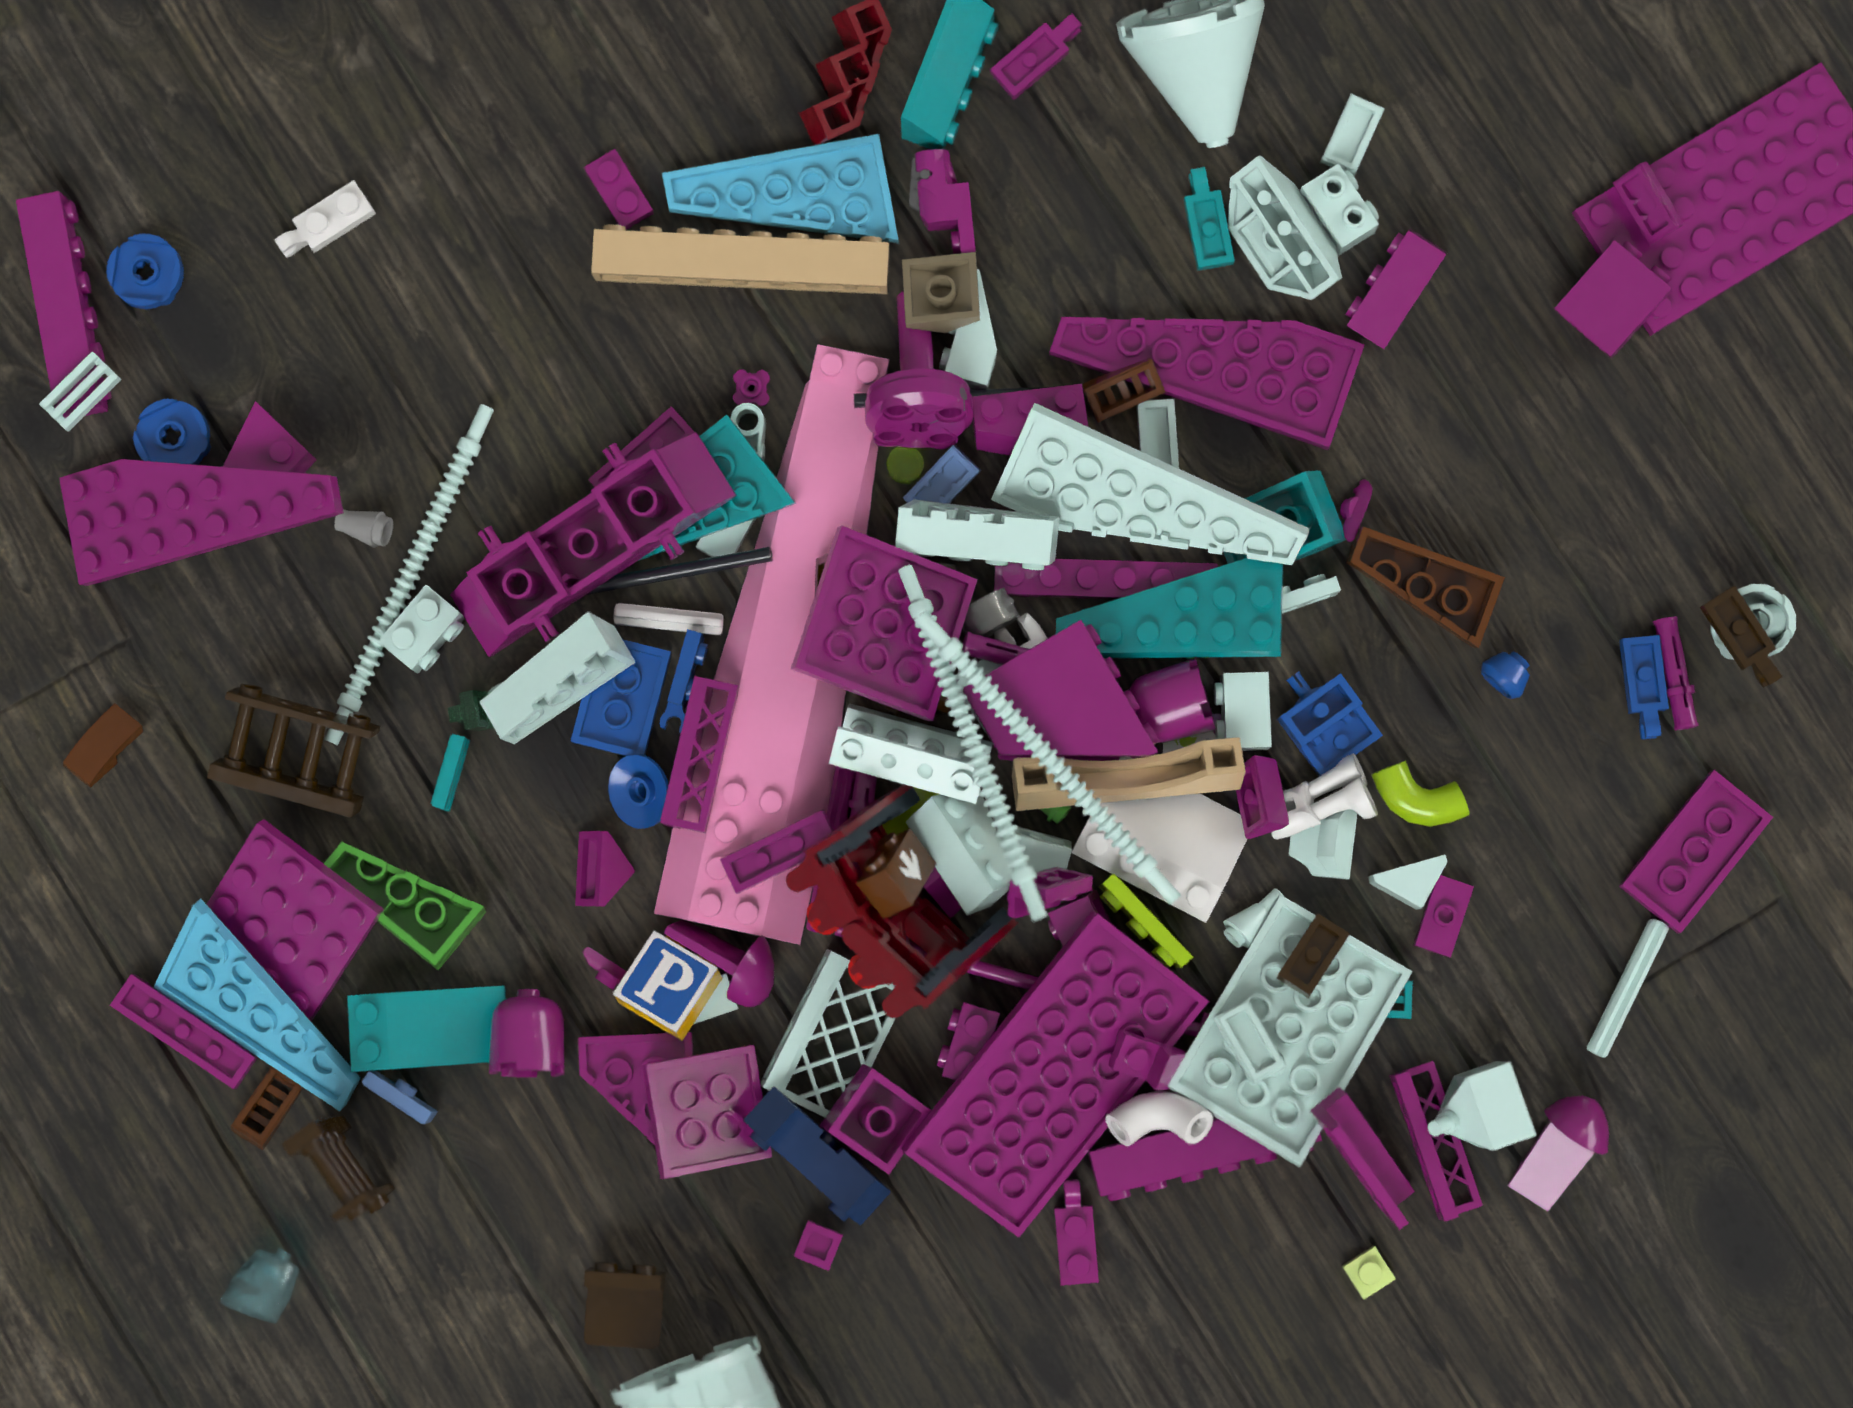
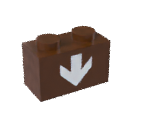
M911 828L897 835L895 832H891L882 837L876 844L878 849L875 854L864 863L863 867L865 870L856 883L883 919L913 905L936 865L935 860Z

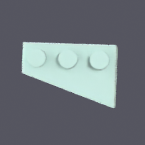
M981 789L976 804L942 794L933 796L906 821L908 827L911 828L935 860V868L966 915L991 907L1009 890V881L1012 880V869L1007 867L1009 861L1003 857L1005 851L1004 848L999 846L1000 838L995 836L996 828L991 826L993 820L992 817L987 815L989 812L988 807L983 805L985 799L980 796Z

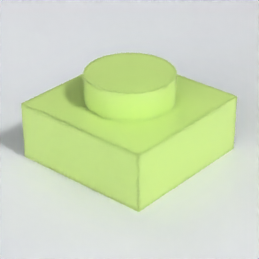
M1371 1246L1342 1265V1268L1362 1299H1366L1396 1279L1375 1246Z

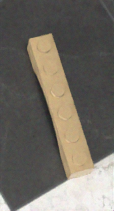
M1240 737L1200 741L1181 749L1142 758L1113 761H1083L1064 758L1063 762L1065 766L1070 765L1072 767L1070 772L1073 775L1079 774L1077 780L1080 783L1085 781V789L1087 791L1093 790L1092 797L1094 799L1100 798V803L1240 790L1245 775ZM1038 757L1013 759L1012 783L1016 811L1075 805L1076 799L1068 798V790L1062 791L1060 789L1062 784L1059 781L1057 783L1053 782L1055 776L1052 773L1046 774L1047 767L1045 765H1038L1040 761Z

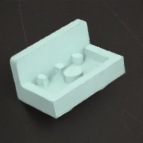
M425 585L377 642L418 674L422 669L427 671L434 665L440 656L437 651L446 640L452 642L464 628L462 621L465 618L464 615L428 585Z

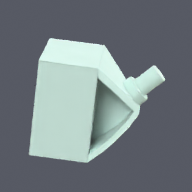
M1495 1061L1454 1075L1436 1120L1428 1124V1130L1433 1136L1441 1134L1452 1135L1477 1147L1489 1150H1496L1537 1136L1510 1062Z

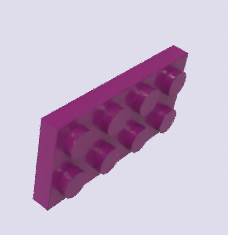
M1712 770L1621 882L1619 887L1677 934L1682 933L1773 819V816L1717 771Z

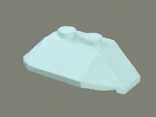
M1257 156L1230 178L1231 193L1228 229L1268 289L1313 300L1342 279L1334 242L1291 180L1262 156Z

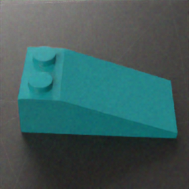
M505 986L347 996L351 1072L489 1062L492 1017L498 1003L506 999Z

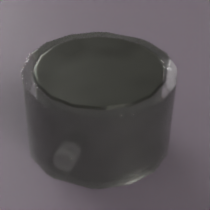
M1005 588L994 591L969 605L963 624L965 633L969 631L973 634L988 637L1020 617L1013 604V598L1008 595Z

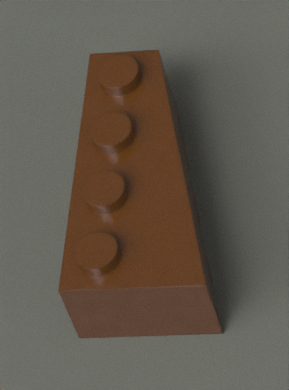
M1364 526L1358 529L1346 561L1347 564L1472 648L1480 647L1505 579L1503 576Z

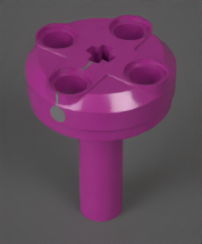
M903 291L897 296L900 371L881 377L868 388L865 401V422L868 429L873 433V442L879 446L950 448L952 445L957 444L958 436L973 421V398L968 384L961 377L947 371L934 369L932 331L906 328Z

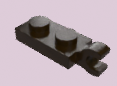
M1735 585L1700 607L1741 671L1752 666L1755 677L1763 688L1782 678L1780 671L1768 656L1777 648Z

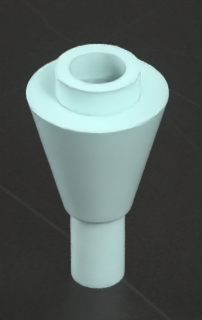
M1274 888L1259 903H1255L1224 920L1223 923L1226 928L1224 935L1238 948L1241 946L1249 948L1280 895L1283 896V894Z

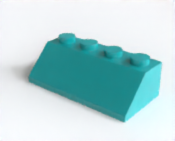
M946 0L901 115L902 139L929 149L944 150L946 143L953 144L960 125L955 122L959 109L966 111L973 91L968 89L972 76L979 77L985 62V57L981 56L985 43L992 44L998 28V24L994 22V9L983 0Z

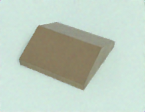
M976 252L902 260L906 328L947 333L980 321Z

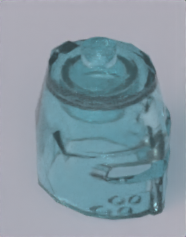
M278 1248L275 1254L258 1249L240 1269L238 1268L221 1298V1304L248 1316L276 1324L291 1299L299 1273L298 1267L289 1262L292 1255Z

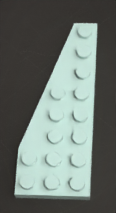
M1034 403L991 500L1017 512L1060 517L1058 531L1071 533L1073 529L1092 532V536L1106 537L1107 534L1129 537L1132 542L1188 550L1189 546L1208 549V553L1222 555L1223 551L1247 555V559L1287 565L1293 564L1309 532V528L1036 403Z

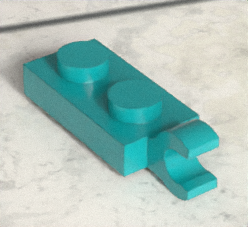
M1205 167L1191 169V174L1188 176L1193 195L1185 196L1183 201L1197 271L1232 265L1235 260L1221 190L1210 192Z

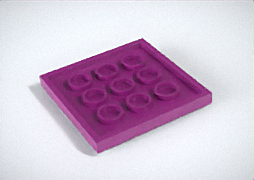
M845 526L837 527L791 669L923 720L931 721L934 718L943 687L937 685L940 678L934 676L936 667L930 666V662L933 659L926 656L929 649L922 646L925 638L919 637L921 628L915 627V619L911 617L908 610L911 603L898 570L907 565L913 566L925 599H929L932 603L934 610L931 615L937 617V624L950 638L956 637L957 639H959L978 579Z
M265 819L256 824L206 904L311 1022L384 911L382 907Z

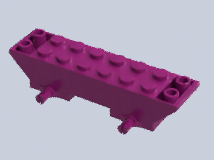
M695 432L657 450L653 448L640 458L630 461L625 459L617 443L611 444L610 448L606 447L602 452L606 455L614 470L607 480L591 489L592 493L535 531H528L513 542L502 544L492 525L484 528L485 531L481 530L478 533L490 552L480 564L466 572L468 576L450 596L462 615H464L465 620L488 657H492L536 627L545 642L552 640V637L558 636L559 633L551 623V617L659 546H663L670 560L684 553L675 536L737 496L698 433Z

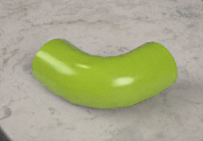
M1406 760L1371 774L1379 794L1389 809L1409 823L1432 827L1452 823L1469 816L1465 797L1455 781L1435 789L1422 788L1413 779Z

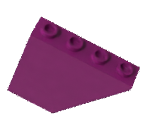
M1082 620L984 675L985 677L991 676L990 683L992 685H999L997 691L999 693H1006L1005 700L1007 702L1013 701L1012 708H1019L1021 710L1019 715L1022 718L1025 716L1028 718L1026 723L1029 726L1035 725L1033 731L1036 734H1043L1041 740L1043 742H1050L1048 747L1050 750H1057L1056 756L1149 757L1158 752L1154 746L1159 742L1157 735L1148 722L1144 725L1141 724L1135 713L1140 709L1136 699L1129 689L1125 692L1122 691L1116 681L1121 676L1118 668L1111 657L1106 659L1102 657L1097 648L1098 645L1102 644L1097 632L1091 624L1085 627ZM972 684L965 686L962 691L967 695L968 702L999 755L1031 756L1032 750L1024 749L1025 742H1017L1018 735L1016 733H1009L1011 727L1008 724L1002 725L1003 718L1001 716L995 717L996 710L994 708H987L988 701L980 700L981 693H973L974 686Z

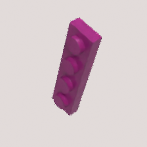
M136 974L129 976L110 1004L111 1007L232 1089L238 1088L258 1058L153 988L152 985Z

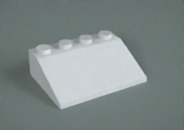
M1121 756L1119 760H1127L1133 758L1129 756ZM1200 793L1099 803L1102 807H1108L1107 813L1109 815L1115 814L1114 821L1116 823H1123L1121 829L1123 831H1130L1129 838L1131 840L1133 838L1137 839L1136 846H1143L1145 848L1143 852L1145 855L1151 854L1157 861V869L1181 894L1170 905L1206 923L1247 841L1241 815ZM1089 816L1071 853L1111 874L1114 873L1120 879L1168 903L1145 877L1140 878L1133 871L1134 864L1126 863L1127 856L1125 854L1119 855L1120 848L1118 846L1115 848L1111 846L1112 839L1106 840L1104 838L1105 831H1097L1098 824L1096 822L1090 823L1091 816Z

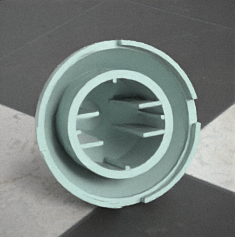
M1174 0L1163 3V8L1148 14L1146 9L1133 13L1116 24L1122 44L1199 143H1206L1207 148L1225 145L1228 143V137L1234 135L1264 11V0Z

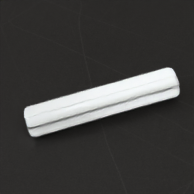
M624 603L616 604L613 615L616 625L687 632L688 629L710 635H720L724 625V617L721 613Z

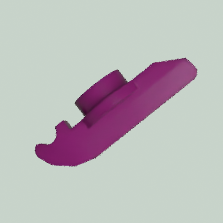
M1365 479L1360 481V485L1357 488H1354L1353 493L1355 497L1345 499L1341 504V516L1345 520L1343 532L1349 542L1355 539L1372 496L1373 488L1370 482Z
M585 947L582 954L587 964L599 971L595 978L614 990L616 985L620 984L627 971L592 948Z

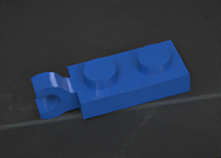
M687 629L667 699V708L660 718L661 729L666 730L668 721L673 717H677L681 720L679 733L681 734L685 718L683 708L685 709L687 700L689 701L696 666H703L708 651V644L703 643L704 636L700 632Z
M1660 635L1622 638L1619 643L1628 714L1640 713L1639 733L1641 740L1654 739L1657 736H1661L1658 711L1669 709Z

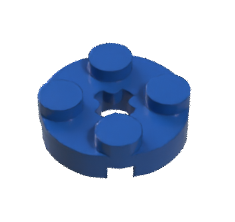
M137 234L127 238L129 241L123 243L120 248L117 246L112 251L107 263V278L111 287L122 300L135 308L153 309L170 304L183 282L184 268L179 253L163 238L156 235ZM145 263H150L154 274L149 276L148 280L143 281L142 277L136 274L137 269L144 268Z
M176 399L159 400L145 408L138 418L140 421L136 431L134 430L133 441L135 449L143 461L198 465L210 451L209 425L202 413L190 404L177 401ZM171 427L176 432L181 431V436L178 438L179 442L175 445L171 443L164 444L163 439L168 436L166 430Z

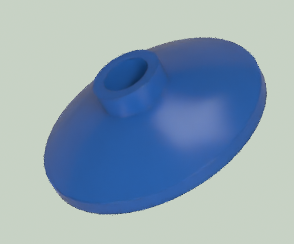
M641 754L629 755L620 759L611 771L608 784L610 802L614 811L624 823L637 829L655 826L661 820L669 784L662 768L653 759Z

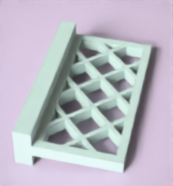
M826 949L760 1081L763 1088L770 1091L775 1086L793 1102L825 1118L830 1111L824 1108L820 1093L840 1087L843 1093L846 1089L845 1085L849 1084L854 1077L842 1078L837 1059L857 1053L861 1066L865 1064L872 1067L895 1018L886 1016L881 1026L879 1017L886 1014L883 1010L876 1011L871 991L883 987L893 990L895 986L893 984H881L875 988H864L843 995L839 981L846 967L848 968L850 960ZM836 989L839 997L830 1000ZM866 994L872 1014L852 1020L845 1000ZM841 1002L847 1022L826 1029L822 1016L826 1007ZM874 1019L878 1031L875 1040L860 1046L854 1025ZM818 1023H820L822 1031L814 1033ZM849 1027L855 1048L835 1054L828 1034ZM824 1036L830 1056L809 1063L805 1050L809 1041ZM870 1048L864 1060L862 1051ZM801 1057H803L805 1065L797 1067ZM832 1061L838 1082L818 1088L811 1068ZM807 1070L813 1088L812 1091L797 1095L786 1089L793 1074ZM815 1095L818 1105L805 1098Z

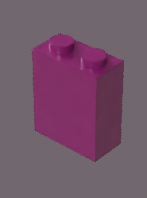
M1614 240L1554 308L1560 316L1611 359L1672 292V288L1667 284L1671 278L1656 265L1649 269L1639 261L1643 254L1628 241L1620 245Z

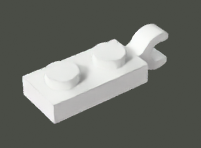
M353 180L293 218L292 221L297 229L280 235L275 239V242L286 258L294 255L306 245H309L315 253L376 213Z

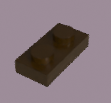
M1318 913L1276 978L1306 998H1309L1350 933Z

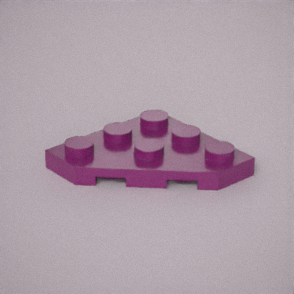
M688 1032L683 1041L669 1033L578 1037L579 1075L655 1145L642 1065L692 1056L693 1032Z

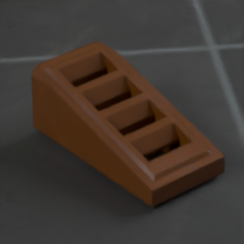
M1151 358L1082 384L1084 396L1098 423L1165 392ZM1143 371L1150 384V388L1145 390L1138 377V373ZM1131 378L1137 393L1129 394L1124 382L1125 379ZM1117 384L1122 396L1121 399H1115L1110 386ZM1103 390L1108 401L1104 405H1101L1097 396V392Z
M271 1066L231 1124V1130L254 1146L264 1150L304 1087ZM274 1078L292 1089L288 1095L271 1085ZM265 1092L282 1101L281 1106L277 1107L264 1099L263 1095ZM258 1105L274 1115L273 1118L268 1120L255 1112L256 1106ZM248 1119L265 1128L262 1134L246 1125Z

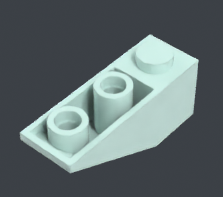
M977 269L980 321L949 332V334L955 335L951 349L944 348L939 369L961 377L971 389H988L996 361L997 348L980 270Z

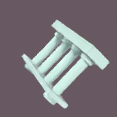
M849 703L843 727L838 726L829 764L974 804L977 802L980 787L976 786V782L979 780L978 777L972 776L975 768L968 766L971 758L964 755L967 748L960 745L963 737L957 736L956 732ZM981 740L980 743L987 746L984 754L990 755L993 743Z

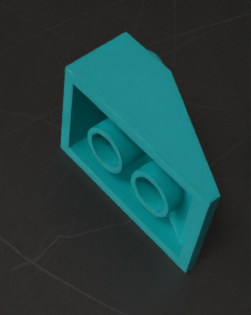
M1321 471L1302 472L1245 498L1309 528L1308 536L1295 561L1347 540ZM1223 551L1228 564L1247 558V555Z

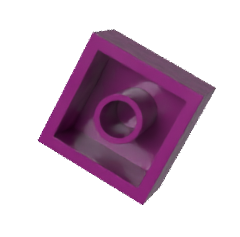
M862 1064L820 1126L878 1168L890 1174L904 1154L902 1150L903 1145L932 1110L873 1068Z

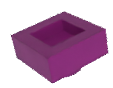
M808 1220L793 1257L829 1271L843 1234Z

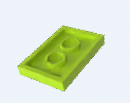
M1114 873L1099 886L1104 892L1100 896L1101 900L1114 913L1121 910L1127 916L1129 921L1125 925L1140 941L1147 938L1155 946L1151 952L1164 966L1171 967L1173 965L1176 969L1182 968L1193 957Z

